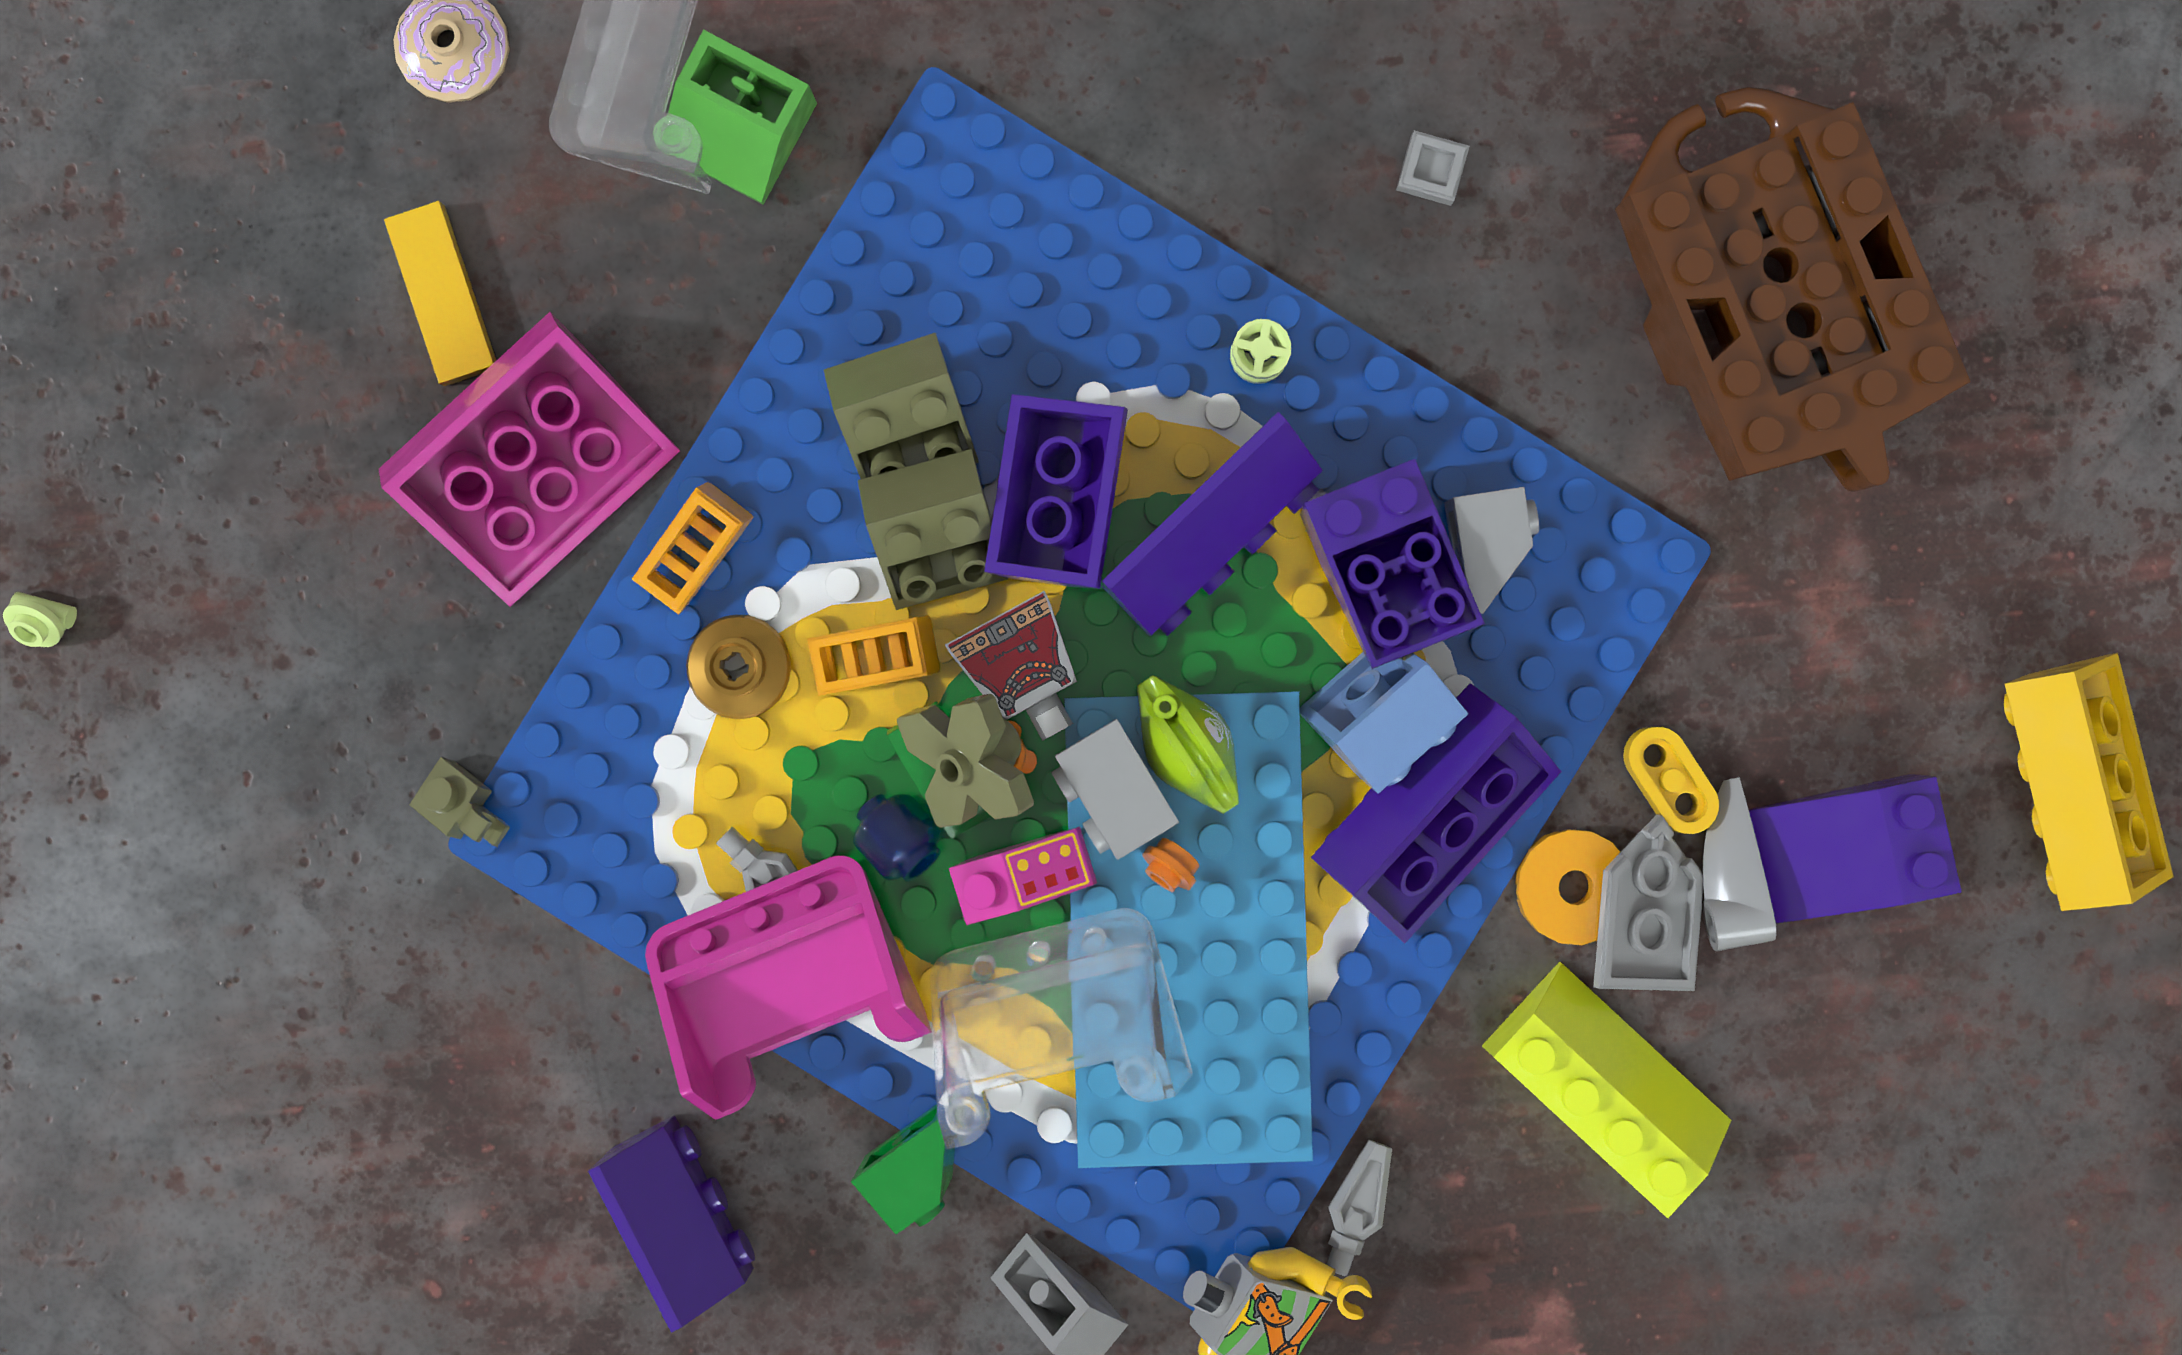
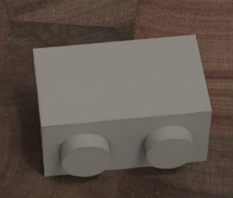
M1114 719L1055 755L1060 767L1051 773L1069 803L1078 797L1081 799L1091 816L1082 825L1100 854L1111 849L1116 859L1119 860L1179 823L1117 719Z

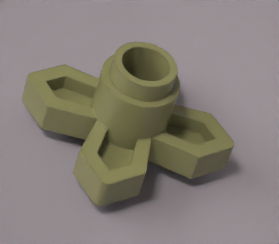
M993 694L967 698L952 707L950 718L936 705L913 709L897 718V724L907 751L936 769L925 793V798L934 822L938 827L963 824L977 815L979 805L994 819L1018 816L1034 805L1024 773L1014 767L1016 759L1021 752L1019 734L1011 723L1003 719Z

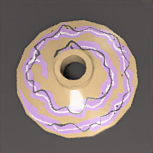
M413 0L399 18L393 39L396 63L407 82L426 97L447 103L469 101L490 90L504 72L510 51L507 27L497 9L487 0ZM445 30L454 31L452 44L448 47H438V36Z

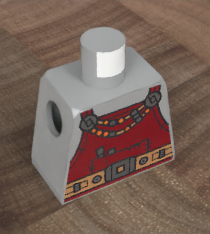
M1045 591L945 644L951 656L982 695L993 694L995 696L1003 719L1008 720L1026 710L1042 741L1073 724L1057 692L1076 683L1077 680L1051 603Z

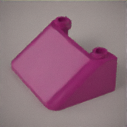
M847 856L827 858L666 924L651 936L646 947V962L680 1094L715 1120L740 1110L752 1097L756 1087V1080L750 1062L751 1058L871 1010L877 1028L887 1038L896 1042H908L932 1033L921 998L868 876L857 861Z

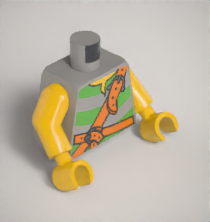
M1285 1247L1257 1252L1252 1257L1234 1253L1226 1258L1215 1277L1203 1271L1194 1272L1184 1286L1183 1299L1186 1304L1195 1308L1190 1316V1325L1201 1337L1198 1346L1199 1355H1299L1333 1301L1326 1292L1337 1297L1338 1309L1342 1315L1348 1319L1358 1320L1364 1317L1363 1310L1356 1304L1346 1301L1344 1296L1350 1291H1359L1365 1296L1372 1298L1371 1287L1362 1276L1351 1275L1340 1279L1334 1276L1336 1269L1294 1247Z

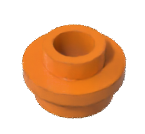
M1161 838L1155 847L1148 846L1143 852L1142 856L1149 864L1145 870L1146 874L1164 889L1170 892H1174L1177 887L1190 890L1196 883L1193 875L1200 867L1198 861L1175 842Z

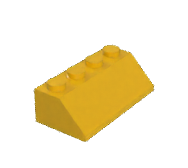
M2118 653L2027 674L2005 683L2007 693L2004 696V711L2009 723L2016 728L2021 748L2018 753V767L2022 778L2030 784L2034 801L2032 823L2036 834L2043 838L2048 857L2046 879L2050 890L2058 897L2061 911L2133 904L2174 877Z

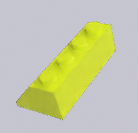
M1561 962L1547 974L1482 1045L1489 1054L1667 1218L1675 1212L1708 1176L1731 1119Z

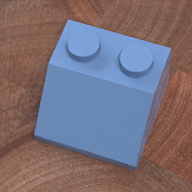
M1362 652L1299 708L1300 715L1349 768L1376 793H1380L1386 786H1391L1401 781L1409 773L1412 763L1429 748L1440 745L1450 738L1456 729V725L1468 715L1467 711L1430 665L1414 653L1372 669L1364 652Z

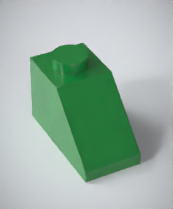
M952 1093L866 1154L851 1180V1183L895 1234H898L913 1222L919 1227L927 1224L945 1206L942 1198L953 1176L959 1102Z

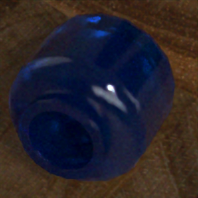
M879 794L865 803L858 811L856 817L860 823L855 830L853 842L857 850L882 878L886 880L903 878L905 882H909L923 874L939 857L941 851L937 845L941 838L940 828L911 795L897 794L886 798L883 794Z

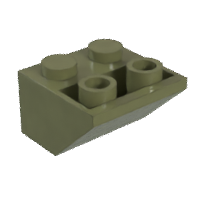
M936 333L823 370L834 414L860 479L972 449L975 463H979Z
M972 449L858 480L866 527L896 610L1008 580L1006 577L984 572L992 518Z

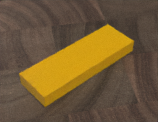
M436 201L385 218L384 222L438 383L447 386L482 374L496 361V357L445 205L440 201Z

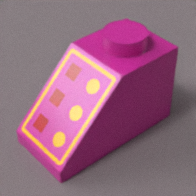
M1080 826L977 855L949 868L966 925L1017 912L1097 883Z

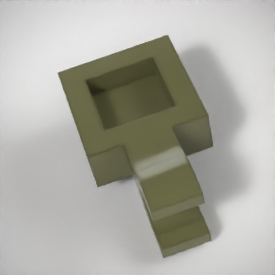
M440 757L409 804L443 834L460 840L466 834L476 842L480 843L482 838H484L491 845L498 847L510 829L508 824L483 806L492 790L457 762L444 757Z

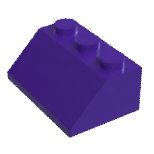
M1011 395L984 572L1010 579L1059 586L1100 589L1128 413L1126 407Z
M675 1115L614 1146L588 1170L671 1333L682 1328L744 1285L754 1269L751 1262L755 1260V1254L748 1237L740 1228L734 1231L724 1211L728 1209V1201L720 1183L714 1177L707 1179L697 1159L701 1157L702 1153L696 1136L689 1126L681 1127Z

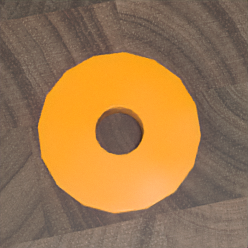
M1566 829L1544 835L1530 847L1516 870V894L1521 914L1535 931L1558 943L1585 945L1597 941L1603 870L1620 851L1611 841L1591 831ZM1573 870L1581 871L1588 881L1587 893L1580 901L1568 903L1560 896L1559 882L1567 872Z

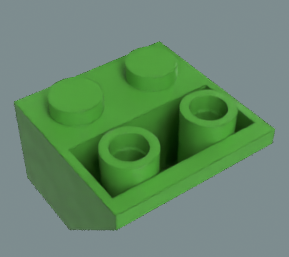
M703 29L676 80L659 149L663 153L764 205L817 102L807 83Z

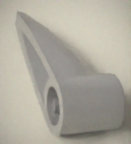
M1740 777L1722 782L1718 792V815L1712 825L1707 828L1704 842L1703 886L1705 900L1702 907L1703 918L1710 944L1716 952L1770 942L1776 939L1774 912Z

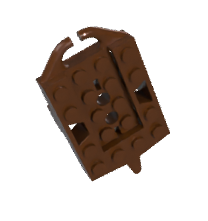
M1745 87L1716 96L1715 102L1717 110L1723 118L1741 112L1755 113L1764 118L1769 125L1770 136L1763 143L1695 171H1689L1682 166L1678 152L1681 143L1689 134L1706 125V118L1700 105L1695 104L1670 118L1655 136L1621 203L1615 208L1632 258L1651 301L1652 307L1643 327L1665 381L1669 385L1687 388L1728 481L1822 456L1843 487L1848 491L1856 492L1883 485L1887 482L1890 475L1883 432L1971 381L1854 102L1837 109H1831L1773 90ZM1801 141L1810 165L1804 166L1795 143ZM1765 256L1775 258L1783 266L1784 278L1782 283L1774 282L1765 274L1763 267ZM1691 310H1705L1721 346L1711 356ZM1789 311L1799 313L1806 321L1807 331L1804 338L1795 336L1788 329L1786 319ZM1819 347V351L1811 353L1812 350ZM1828 372L1830 373V375L1826 377H1821V375L1826 374Z

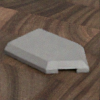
M1656 814L1603 870L1593 986L1595 988L1695 991L1703 898V873L1694 860L1687 858L1673 839V830L1662 815Z

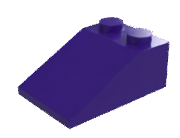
M1908 774L1748 809L1766 877L1775 923L1901 906L1962 892L1936 776Z

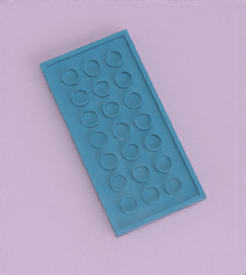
M1299 692L1193 695L1209 704L1221 714L1229 726L1233 738L1239 804L1224 814L1169 786L1151 769L1143 748L1138 696L1064 698L1065 710L1073 722L1072 725L1065 728L1066 748L1117 719L1179 821L1177 825L1117 860L1111 849L1100 854L1087 834L1082 823L1090 819L1091 816L1081 799L1078 797L1070 803L1067 800L1068 830L1080 826L1097 883L1092 886L1070 893L1078 1168L1313 1161ZM1161 838H1166L1189 852L1200 865L1193 875L1196 879L1193 887L1190 890L1177 887L1174 892H1170L1154 882L1145 872L1149 866L1142 856L1148 846L1155 847Z

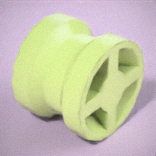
M1256 319L1246 323L1237 332L1230 349V361L1234 371L1243 380L1253 384H1264L1274 380L1283 372L1291 356V341L1287 331L1279 323L1269 319Z

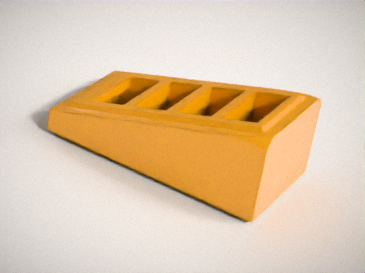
M709 482L696 487L632 580L679 615L754 518L753 515ZM704 508L725 524L726 528L724 530L700 513L701 510ZM690 525L714 543L710 550L686 532ZM675 544L700 563L696 569L671 551ZM661 563L687 581L682 589L656 570Z
M929 615L807 638L818 696L940 672V663ZM905 631L907 632L913 662L912 666L909 665L903 632ZM887 635L893 666L891 670H886L879 636ZM863 640L869 670V674L862 675L856 646V641ZM838 644L841 645L847 678L838 680L832 646Z

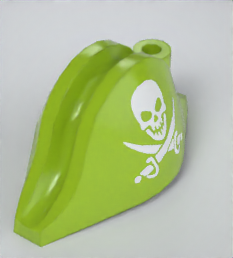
M1155 675L1137 685L1143 748L1147 762L1154 773L1169 786L1221 814L1238 805L1239 793L1234 743L1230 728L1221 714L1209 704Z

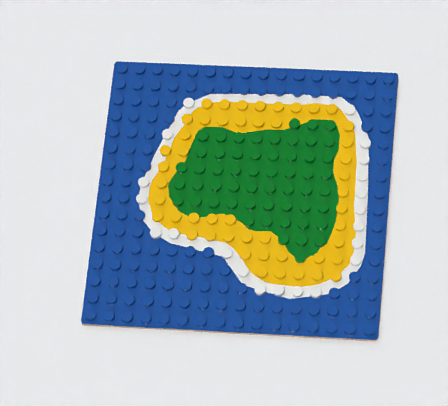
M931 67L922 74L485 780L484 785L492 790L483 806L508 824L510 829L498 847L491 845L484 838H482L480 843L476 842L466 834L463 835L461 840L450 837L448 847L459 858L649 974L645 955L646 947L651 936L659 928L746 892L742 872L740 873L730 864L733 859L716 844L731 827H734L746 840L751 841L754 839L765 851L786 853L798 870L833 856H847L854 859L861 865L868 876L921 998L932 1033L908 1042L890 1040L877 1028L872 1012L869 1010L772 1051L899 1130L952 1093L959 1102L954 1164L1194 1311L1195 1308L1186 1304L1183 1299L1184 1286L1194 1272L1203 1271L1215 1277L1226 1258L1234 1253L1252 1257L1257 1252L1285 1247L1710 556L1711 548L1702 538L939 68ZM1256 319H1269L1279 323L1287 331L1291 341V356L1283 372L1274 380L1264 384H1253L1243 380L1234 371L1230 361V349L1237 332L1246 323ZM936 333L979 460L976 466L991 518H993L1012 394L1126 407L1128 413L1102 580L1277 412L1288 421L1323 470L1312 480L1319 488V491L1310 500L1412 459H1415L1449 540L1444 502L1453 497L1524 487L1526 500H1534L1539 518V532L1532 535L1533 547L1486 611L1481 614L1485 624L1414 652V654L1430 665L1455 698L1471 683L1516 716L1562 772L1405 944L1311 858L1324 843L1326 837L1333 830L1337 829L1362 802L1371 787L1349 768L1300 715L1313 1161L1078 1168L1070 893L1017 912L966 925L949 871L950 867L977 855L1068 830L1067 798L1051 773L1060 767L1055 755L1066 749L1065 729L1042 741L1026 710L1008 719L1007 721H1014L1020 725L1022 729L1020 737L1027 750L1033 751L1037 756L1035 769L1031 773H1024L1034 805L1018 816L994 819L990 816L953 839L950 838L943 827H938L935 824L928 804L917 789L887 736V730L897 725V718L913 709L926 707L937 701L945 714L950 718L953 706L967 698L981 696L982 693L951 656L945 644L1045 591L1051 603L1077 680L1076 683L1057 692L1064 708V698L1138 696L1137 685L1152 675L1191 695L1299 692L1300 708L1363 652L1321 567L1300 516L1303 506L1295 514L1285 506L1270 521L1277 531L1254 554L1251 555L1245 547L1227 562L1235 572L1210 596L1201 587L1185 603L1192 613L1168 636L1160 629H1157L1149 637L1102 588V581L1100 589L1059 586L1008 578V580L896 610L866 527L858 486L860 476L834 414L824 369ZM709 482L749 511L754 518L683 612L678 615L633 581L632 578L695 488ZM704 508L701 510L700 513L723 530L726 528L725 524ZM691 525L686 530L693 538L709 550L714 543ZM676 544L671 551L694 569L699 566L700 563ZM663 563L656 569L681 589L687 582ZM730 615L756 617L772 626L784 640L791 661L789 682L779 701L766 712L746 719L722 717L707 709L694 695L687 677V657L696 636L711 622ZM929 615L940 663V672L818 696L807 638ZM905 631L903 632L909 665L912 666L913 662L907 632ZM887 635L879 636L886 670H891L893 666ZM863 640L856 641L861 672L862 675L869 674L864 644ZM833 645L832 650L838 680L845 679L847 675L841 645ZM736 653V656H733L729 661L726 660L724 664V669L728 670L734 681L744 673H747L749 669L748 664H745L744 659L740 657V653ZM921 819L922 821L919 827L922 831V837L916 843L928 842L929 844H926L927 846H921L916 850L914 849V845L916 843H910L907 840L910 839L914 841L919 838L920 831L916 827V824H918L919 820ZM891 841H895L891 845V851L894 854L899 855L905 851L906 847L903 841H906L908 844L907 852L910 849L914 850V853L911 854L910 861L907 862V865L905 863L907 852L901 857H895L891 854L883 856V854L889 852L888 846ZM897 844H900L902 846V849L900 851H897L895 849V846ZM921 848H924V851L919 858L914 860L911 859L913 856H916L920 852Z

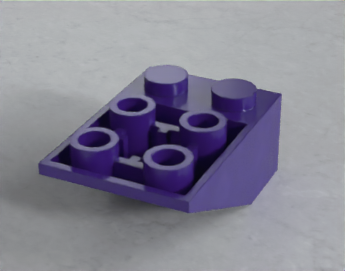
M1415 459L1303 504L1300 516L1318 560L1372 669L1485 624Z

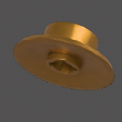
M748 615L725 616L704 627L690 647L686 664L689 685L700 703L713 713L731 719L755 717L773 707L785 692L791 672L789 651L780 634L763 620ZM736 653H740V657L744 659L745 664H748L749 669L747 673H744L734 681L728 670L724 669V664L726 660L729 661L733 656H736Z

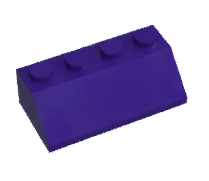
M1277 412L1102 580V588L1149 637L1157 629H1160L1168 636L1192 613L1185 603L1201 587L1210 596L1235 572L1227 564L1243 547L1251 555L1254 554L1277 531L1270 521L1285 506L1295 514L1305 502L1309 501L1319 491V488L1312 480L1323 471L1288 421Z
M1471 683L1456 697L1468 715L1456 725V729L1450 738L1440 745L1429 748L1411 764L1409 773L1398 783L1386 786L1380 793H1376L1371 788L1364 796L1362 802L1337 829L1333 830L1326 837L1324 843L1311 856L1322 869L1404 944L1562 772L1516 716Z

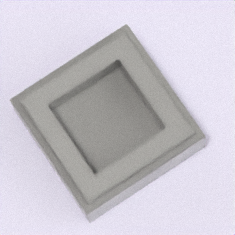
M1414 130L1409 141L1396 191L1451 206L1455 200L1470 146Z

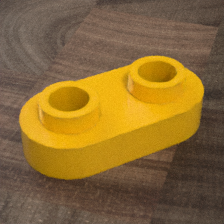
M1645 727L1633 733L1624 747V763L1657 815H1662L1671 829L1676 832L1696 834L1710 827L1718 815V795L1680 736L1664 727ZM1654 744L1659 748L1661 758L1656 765L1649 766L1644 760V751L1648 746ZM1687 793L1692 799V807L1688 813L1681 815L1676 810L1675 802L1679 795Z

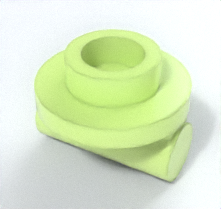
M16 592L12 596L9 605L3 612L4 622L12 637L30 647H51L56 645L62 638L64 631L74 625L77 617L76 607L21 592Z

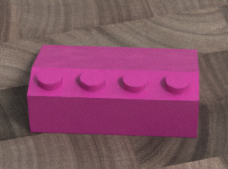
M549 312L379 468L381 488L511 607L677 455L680 450L599 361Z

